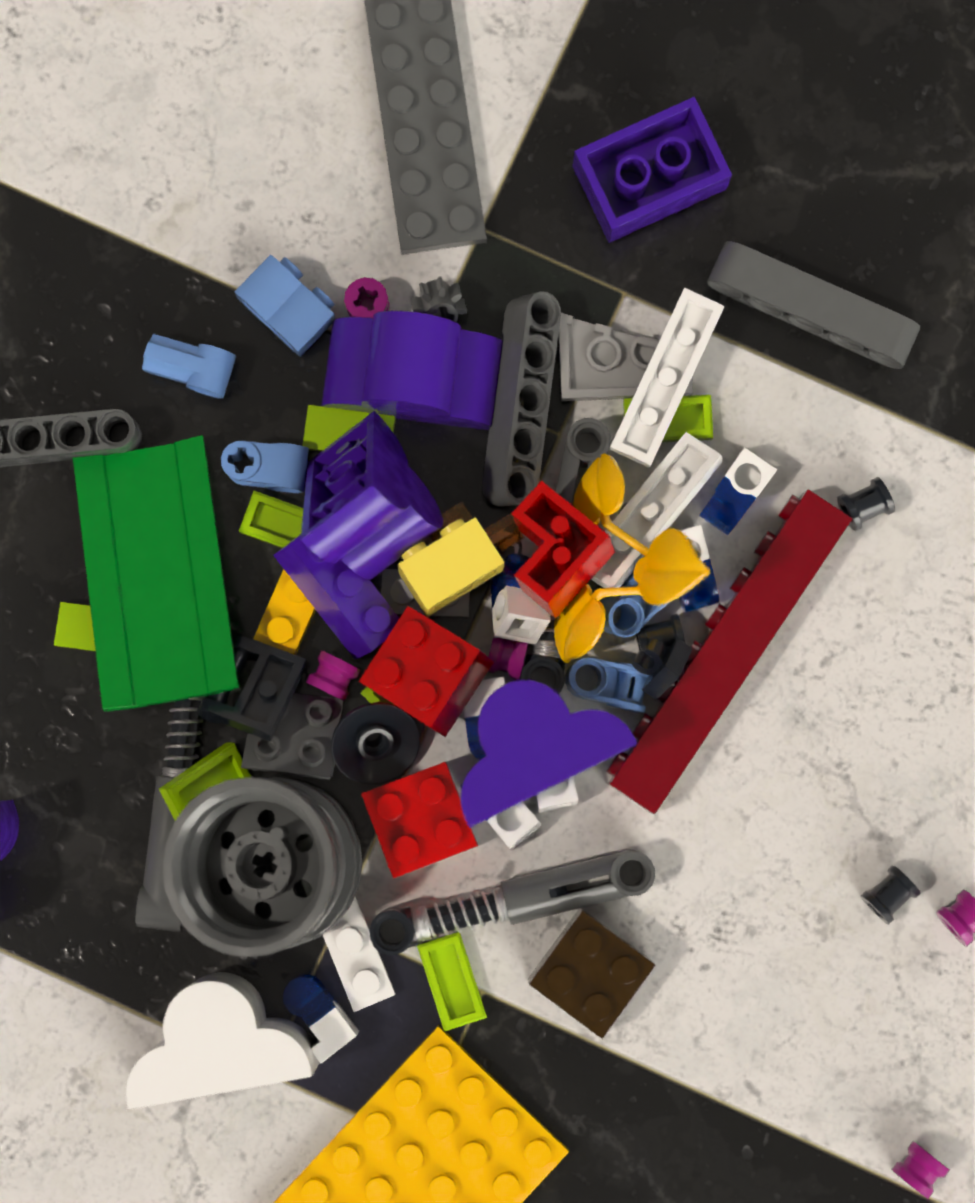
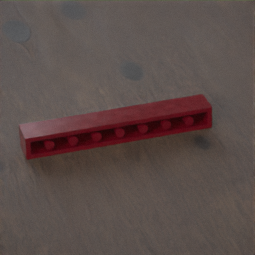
M809 489L800 498L792 494L778 515L784 522L775 534L768 530L754 550V553L760 557L751 571L743 567L729 588L735 594L728 605L725 607L719 603L705 623L711 630L702 644L694 640L690 645L693 649L680 677L658 698L662 703L653 717L645 713L632 733L637 739L638 744L633 746L628 754L624 751L617 754L606 771L612 775L608 785L651 814H656L852 521L851 517Z

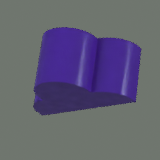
M382 311L375 313L373 318L344 317L335 319L332 324L321 406L372 413L375 410L377 414L395 416L396 419L489 430L492 427L503 341L487 334L461 330V326L452 320L418 312Z
M375 410L330 444L324 451H321L308 461L301 541L314 554L326 562L336 563L341 559L357 575L371 580L400 559L404 552L423 542L443 526V517L435 499L422 480L409 467L401 444Z
M531 680L509 682L496 689L487 698L480 711L478 736L486 756L472 766L463 782L461 806L464 817L471 828L638 743L628 726L613 714L601 710H582L570 714L563 699L547 685Z

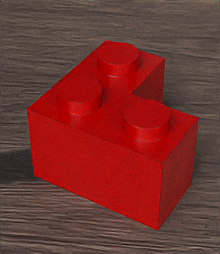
M541 480L511 513L519 531L539 547L514 576L522 591L556 619L611 558L615 550L610 536Z

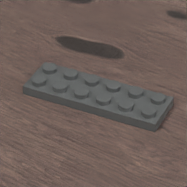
M364 0L401 255L487 243L451 0Z

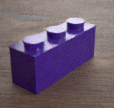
M301 534L273 555L354 659L372 652L381 645L399 620L398 615L370 580L357 575L341 559L336 563L324 561L301 541Z

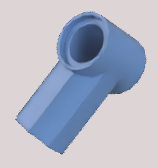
M153 334L147 343L143 355L142 370L153 375L187 384V388L215 398H224L236 355L215 346L199 344V347Z

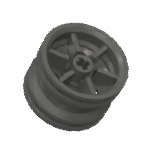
M284 777L233 779L207 788L191 800L175 820L166 840L163 858L164 887L172 910L185 929L201 943L221 953L241 957L269 955L321 937L337 925L351 907L359 888L362 871L360 841L352 820L341 804L321 788L306 781ZM265 810H271L275 815V821L270 827L266 828L260 820V815ZM230 831L235 835V841L229 849H226L222 844V837L226 832ZM301 834H308L313 839V846L306 852L299 850L296 845L297 838ZM274 855L276 858L272 863L277 865V870L268 872L266 869L270 864L264 862L265 857ZM224 877H227L228 882L233 888V892L229 895L223 893L220 887L221 880ZM305 880L310 883L312 891L308 897L303 898L298 895L295 889L298 881ZM262 901L268 903L272 909L271 916L268 919L261 918L257 914V905Z

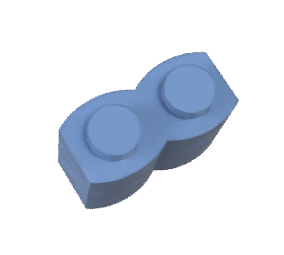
M270 254L234 293L237 299L293 352L301 357L333 324V320L336 318L331 309L335 304L318 287L310 291L299 281L303 276L302 272L289 259L284 257L279 262Z

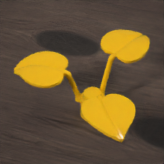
M605 453L601 454L590 465L581 478L574 495L573 506L596 525L601 521L604 528L645 557L639 559L634 568L633 576L634 580L638 583L637 586L599 588L593 593L591 587L586 584L555 619L554 638L560 658L564 663L568 664L572 659L581 657L589 652L600 639L605 625V608L600 602L602 598L607 596L640 595L649 604L663 605L687 592L710 573L684 532L674 528L664 530L647 548L613 524L609 515L615 513L621 507L625 485L622 471L616 460L611 455Z

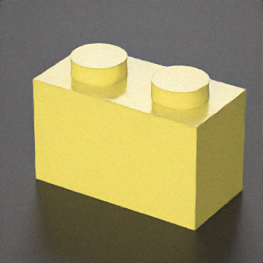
M476 517L466 523L463 519L452 522L440 531L442 538L429 546H426L424 542L418 543L401 556L404 561L398 564V573L427 618L503 572L505 562Z

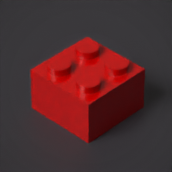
M407 606L359 682L446 737L494 662L481 650L410 606Z
M447 761L361 794L393 879L478 846L472 827H469L464 817L461 798Z

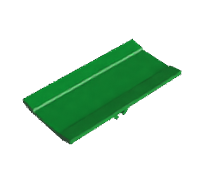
M203 435L177 441L173 444L123 453L73 457L100 693L104 712L133 709L213 695L239 688Z

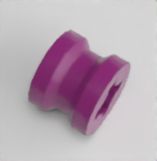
M363 277L356 279L348 286L345 292L344 301L349 317L373 318L375 313L389 311L390 304L386 288L374 278ZM367 295H370V296H372V297H374V296H377V297L373 299V298H371V297H367Z
M493 636L488 657L494 663L488 672H507L510 678L519 680L528 643Z
M321 651L318 657L319 666L316 672L309 674L306 682L346 701L349 695L347 687L351 680L358 677L361 670L327 652Z
M963 889L956 895L955 903L950 907L940 908L936 914L950 933L967 947L974 941L975 898Z
M914 1141L908 1147V1156L903 1162H896L891 1169L927 1199L934 1192L933 1184L936 1180L944 1178L950 1171Z

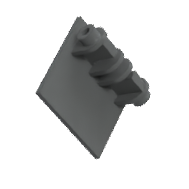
M294 693L271 742L255 735L247 734L241 768L330 780L335 768V761L331 751V740L334 730L341 720L344 701L339 698Z

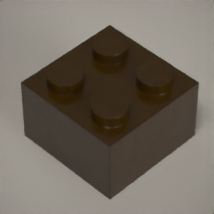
M580 908L529 976L528 984L603 1039L656 965L651 959Z

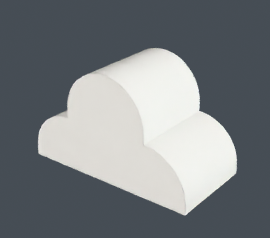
M226 972L205 975L176 995L168 1006L163 1022L164 1040L141 1057L131 1070L126 1087L127 1106L129 1110L312 1077L319 1065V1061L311 1050L314 1042L310 1035L295 1022L283 1018H266L264 1003L259 992L246 979Z

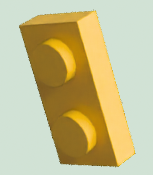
M284 569L253 639L296 655L315 613V608Z

